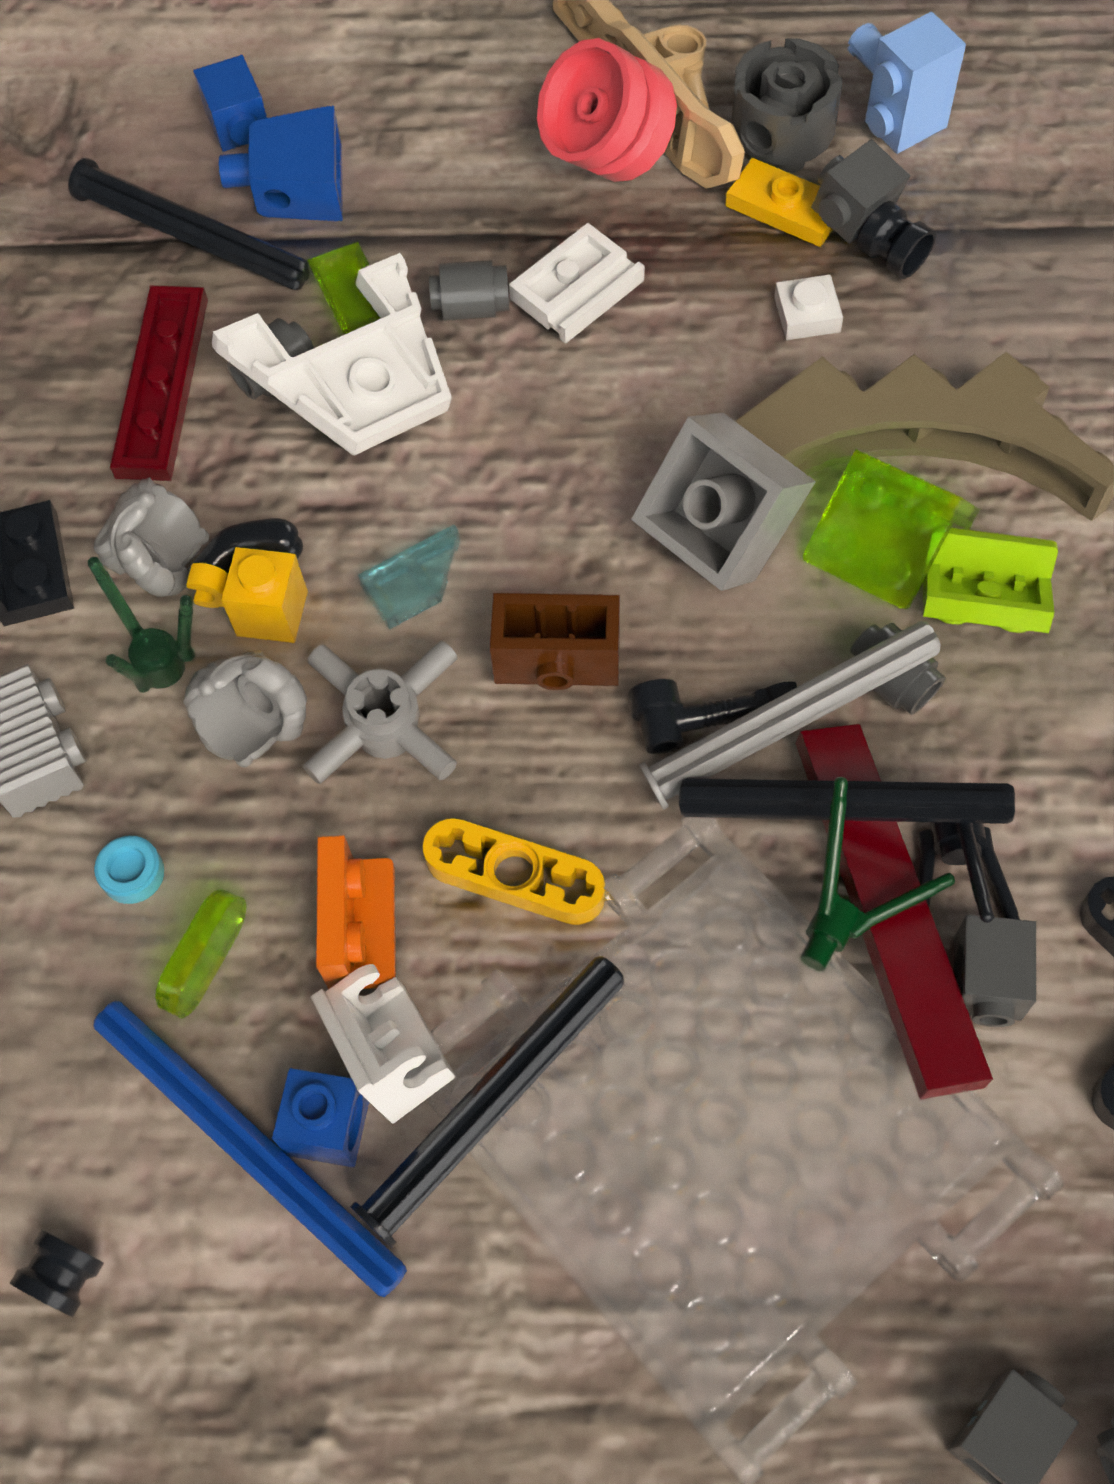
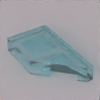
M454 524L358 575L362 589L389 630L442 602L448 583L447 576L455 551H458L460 544L459 531Z

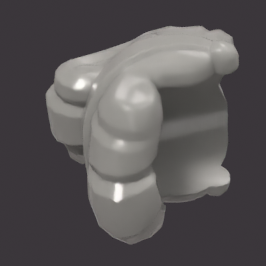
M149 477L142 479L139 484L134 483L125 493L121 494L115 503L111 515L95 539L94 550L99 555V560L104 566L120 575L127 573L131 578L135 579L136 584L148 593L157 597H166L180 594L186 588L189 573L185 565L198 554L202 545L209 542L210 537L209 533L201 528L193 510L182 499L166 491L162 485L154 483Z
M259 650L245 652L227 659H219L209 663L207 667L196 671L186 688L183 701L188 717L192 719L193 727L207 750L220 758L234 759L239 766L244 768L251 765L254 759L267 752L276 741H291L300 737L304 727L303 722L306 719L305 706L307 696L302 684L295 675L291 674L279 662L266 657Z

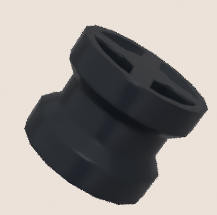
M41 1229L33 1242L35 1255L27 1267L17 1269L9 1284L48 1306L74 1317L81 1304L79 1297L81 1288L87 1279L98 1275L104 1262Z

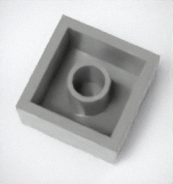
M725 413L688 416L631 520L719 590L723 591L756 580L816 481Z

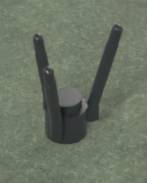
M930 822V829L918 833L921 853L918 873L920 885L933 880L935 857L938 854L941 855L942 861L945 864L955 866L966 865L980 919L985 923H989L994 919V913L981 862L982 859L1004 918L1020 920L1019 912L994 851L990 828L984 827V823ZM931 897L926 899L928 906H930Z

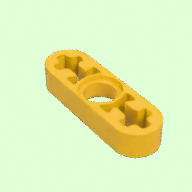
M456 818L437 822L428 830L424 837L423 853L428 870L440 882L571 925L590 922L603 909L605 903L604 877L599 868L586 859ZM455 840H462L465 853L481 860L484 857V848H490L484 859V874L482 876L477 875L476 860L463 855H456L451 864L444 863L442 851L439 849L440 846L451 848ZM509 857L524 858L533 867L531 877L519 886H507L501 883L495 876V872L503 860ZM544 868H552L551 880L554 884L572 887L576 879L586 881V892L591 897L579 896L575 904H569L565 901V890L548 883L545 886L546 894L544 896L538 895L544 882Z

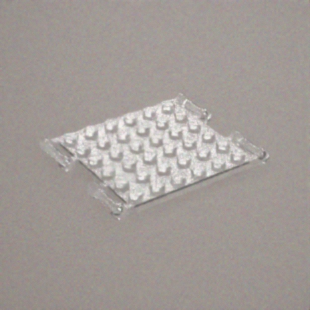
M684 816L681 819L682 827L622 876L614 873L602 885L605 890V901L626 923L628 927L532 1007L525 1002L511 981L499 969H496L481 981L483 989L431 1031L443 1055H446L500 1009L512 1022L454 1070L456 1078L427 1098L426 1102L439 1118L443 1120L595 957H605L624 975L623 987L477 1143L469 1154L739 1483L754 1484L764 1474L760 1466L834 1395L838 1399H842L857 1385L855 1377L846 1365L816 1336L915 1241H918L952 1278L963 1283L978 1268L975 1259L1039 1198L1049 1200L1063 1186L1064 1182L1054 1166L1044 1157L1033 1152L974 1090L920 1100L885 999L839 952H834L825 971H817L805 965L800 960V956L810 939L806 935V929L810 922L721 831L714 818ZM700 846L710 859L647 910L638 900L637 896ZM1002 1160L1017 1177L955 1236L947 1233L937 1221ZM798 1354L812 1372L738 1441L723 1423L787 1362Z

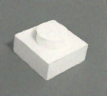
M831 274L776 282L774 298L786 341L841 332L843 315Z

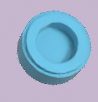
M123 836L112 840L100 851L95 862L94 872L98 884L111 899L123 904H135L148 899L158 890L164 878V863L155 847L146 839L138 836Z

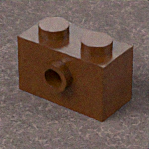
M493 593L490 654L495 684L539 685L548 690H565L573 685L619 686L620 595Z

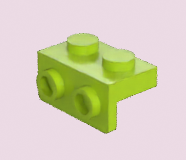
M942 526L935 527L923 575V617L936 618L944 623L954 625L974 623L996 626L1014 633L1026 631L1049 633L1055 613L1051 577L1058 555L1057 543L1053 540Z

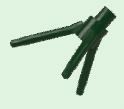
M837 777L834 780L822 889L818 908L806 929V935L810 939L800 956V960L805 965L817 971H825L834 952H842L849 938L857 939L874 925L955 884L954 876L951 873H945L865 913L860 912L851 902L841 898L838 895L839 869L848 780L844 777Z

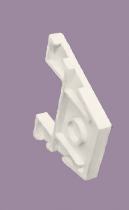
M400 253L358 270L355 285L381 319L295 357L289 356L259 313L213 332L212 347L216 353L353 456L447 412L452 399L432 338H427L420 318L421 306L416 292H411L406 277L408 268L405 259Z

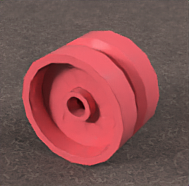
M600 38L579 41L564 51L548 71L539 93L537 123L540 138L552 155L613 182L629 181L650 170L665 152L675 127L677 103L673 85L660 68L633 56L632 53Z

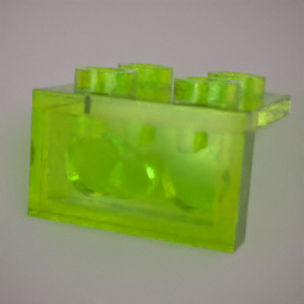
M855 449L802 557L804 561L898 608L906 610L910 608L952 525L970 530L980 509L962 497Z

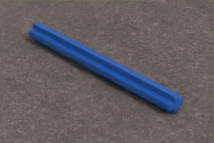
M113 1001L96 1016L93 1026L102 1037L378 1296L385 1297L396 1288L407 1271L403 1262L122 1002Z

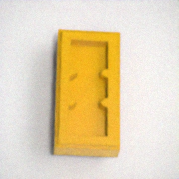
M751 158L741 172L740 179L735 180L726 193V207L818 247L823 245L833 230L811 208L820 188L819 185L755 158Z

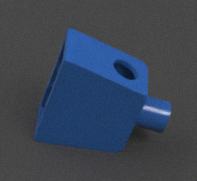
M324 106L255 120L249 125L248 153L219 155V172L223 188L250 187L257 213L261 216L343 221L342 143L334 106Z

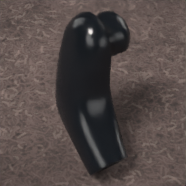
M271 518L231 525L220 531L193 563L211 564L229 573L235 547L296 554L298 559L303 551V542L298 536L297 527L286 519Z

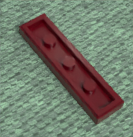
M150 285L110 464V469L115 479L142 480L150 477L153 481H172L208 303L204 287Z

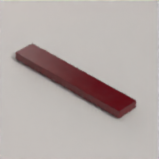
M860 724L800 731L795 744L808 780L834 781L837 777H844L848 781H881ZM822 820L828 835L829 820ZM845 821L839 870L850 902L860 912L865 913L920 885L897 822ZM924 900L874 925L862 934L920 1100L984 1089L993 1080L927 901Z

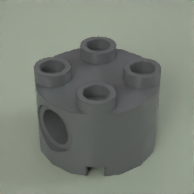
M785 38L784 47L771 48L770 40L756 45L742 56L735 68L732 124L748 155L762 162L775 165L776 168L788 173H794L803 169L806 161L813 160L829 147L836 131L842 91V76L840 78L838 74L839 64L834 55L818 44L799 38Z

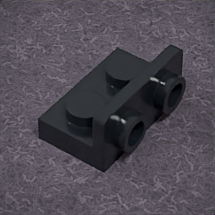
M47 500L0 512V621L3 626L75 609L58 515L52 502Z

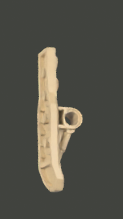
M553 0V11L578 41L600 38L632 53L633 56L660 68L671 81L677 110L674 131L664 153L682 174L706 189L740 179L745 154L744 146L734 125L708 109L701 77L706 48V38L702 32L691 26L674 25L642 34L640 30L627 22L621 11L614 7L609 0Z

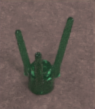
M90 557L87 562L90 570L132 638L128 648V658L131 664L115 654H110L106 657V664L133 681L137 690L141 693L149 691L150 688L163 689L174 685L185 671V662L192 661L196 655L191 645L192 597L186 594L180 598L177 640H174L173 636L164 630L155 628L143 629L99 558Z

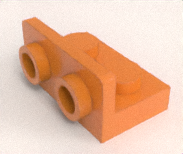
M345 835L318 837L316 967L326 986L330 989L354 970L365 965L374 964L380 976L373 984H369L363 989L377 988L379 985L396 977L394 863L390 858H353Z

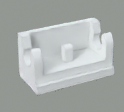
M369 964L354 970L326 992L320 989L311 996V999L358 1092L394 1124L456 1078L405 986L396 977L379 985L373 993L359 996L360 991L364 987L373 984L380 976L376 966Z

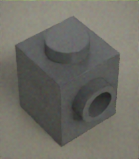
M870 139L845 159L838 155L825 166L817 181L821 186L811 208L820 215L827 226L834 229L850 244L859 237L864 224L881 204L887 201L897 203L910 175L879 145Z

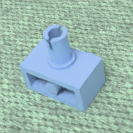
M932 11L885 36L872 23H866L857 28L848 41L850 46L847 47V50L873 74L865 122L871 132L876 137L881 138L898 154L947 128L966 43Z

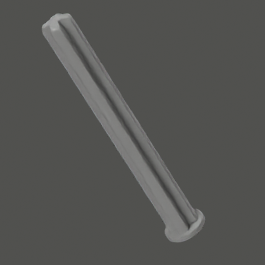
M919 621L648 767L645 762L639 764L664 810L669 807L666 800L679 794L683 780L687 778L707 779L933 658L940 652L941 644L939 638L928 622Z

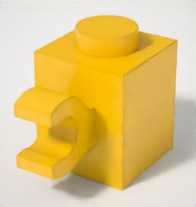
M235 547L229 573L211 564L193 563L191 565L186 586L188 589L196 590L194 603L207 608L224 607L236 636L295 643L308 593L296 554Z

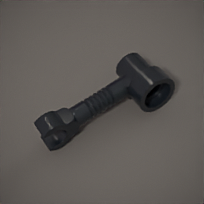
M655 679L632 687L628 691V698L633 719L640 721L647 753L663 754L683 746L682 732L704 729L705 727L709 728L711 725L715 727L717 724L720 726L723 723H732L797 688V684L793 681L781 682L767 688L758 689L750 695L733 697L732 699L728 698L726 701L722 699L720 702L717 700L714 703L709 702L708 704L703 703L702 705L695 704L683 707L677 683L671 679Z

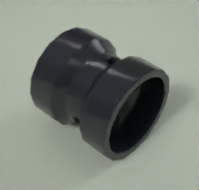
M887 201L881 204L868 218L859 234L857 245L861 251L871 258L881 257L884 259L889 271L900 279H906L913 275L925 262L934 247L937 235L936 231L923 222L913 223L908 220L906 210L892 201Z

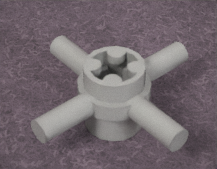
M440 641L400 677L396 673L384 669L369 670L358 675L326 645L316 647L309 655L308 663L345 696L342 712L346 727L303 765L306 773L316 783L321 784L362 747L365 752L373 757L384 759L397 757L407 751L437 779H446L455 769L457 761L417 727L420 711L416 696L457 660L458 657L454 650L446 642ZM383 709H393L394 714L386 717Z

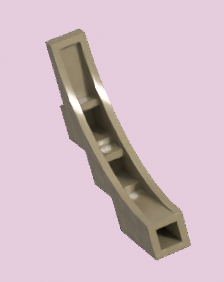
M1007 352L1003 353L958 389H955L949 383L943 373L937 369L930 368L913 354L864 392L858 387L851 375L847 372L839 371L822 356L735 421L806 475L833 465L873 457L923 455L968 461L1012 474L1057 496L1090 521H1093L1107 510L1114 497L1113 463L1103 453L1095 451L1070 431L1062 419L1050 414L1043 408L1050 387L1040 379L1033 369L1023 366Z

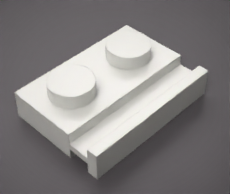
M587 223L509 284L510 300L548 330L552 327L560 334V340L566 344L644 281V265L639 261L636 264L631 262L627 258L625 250L591 224Z

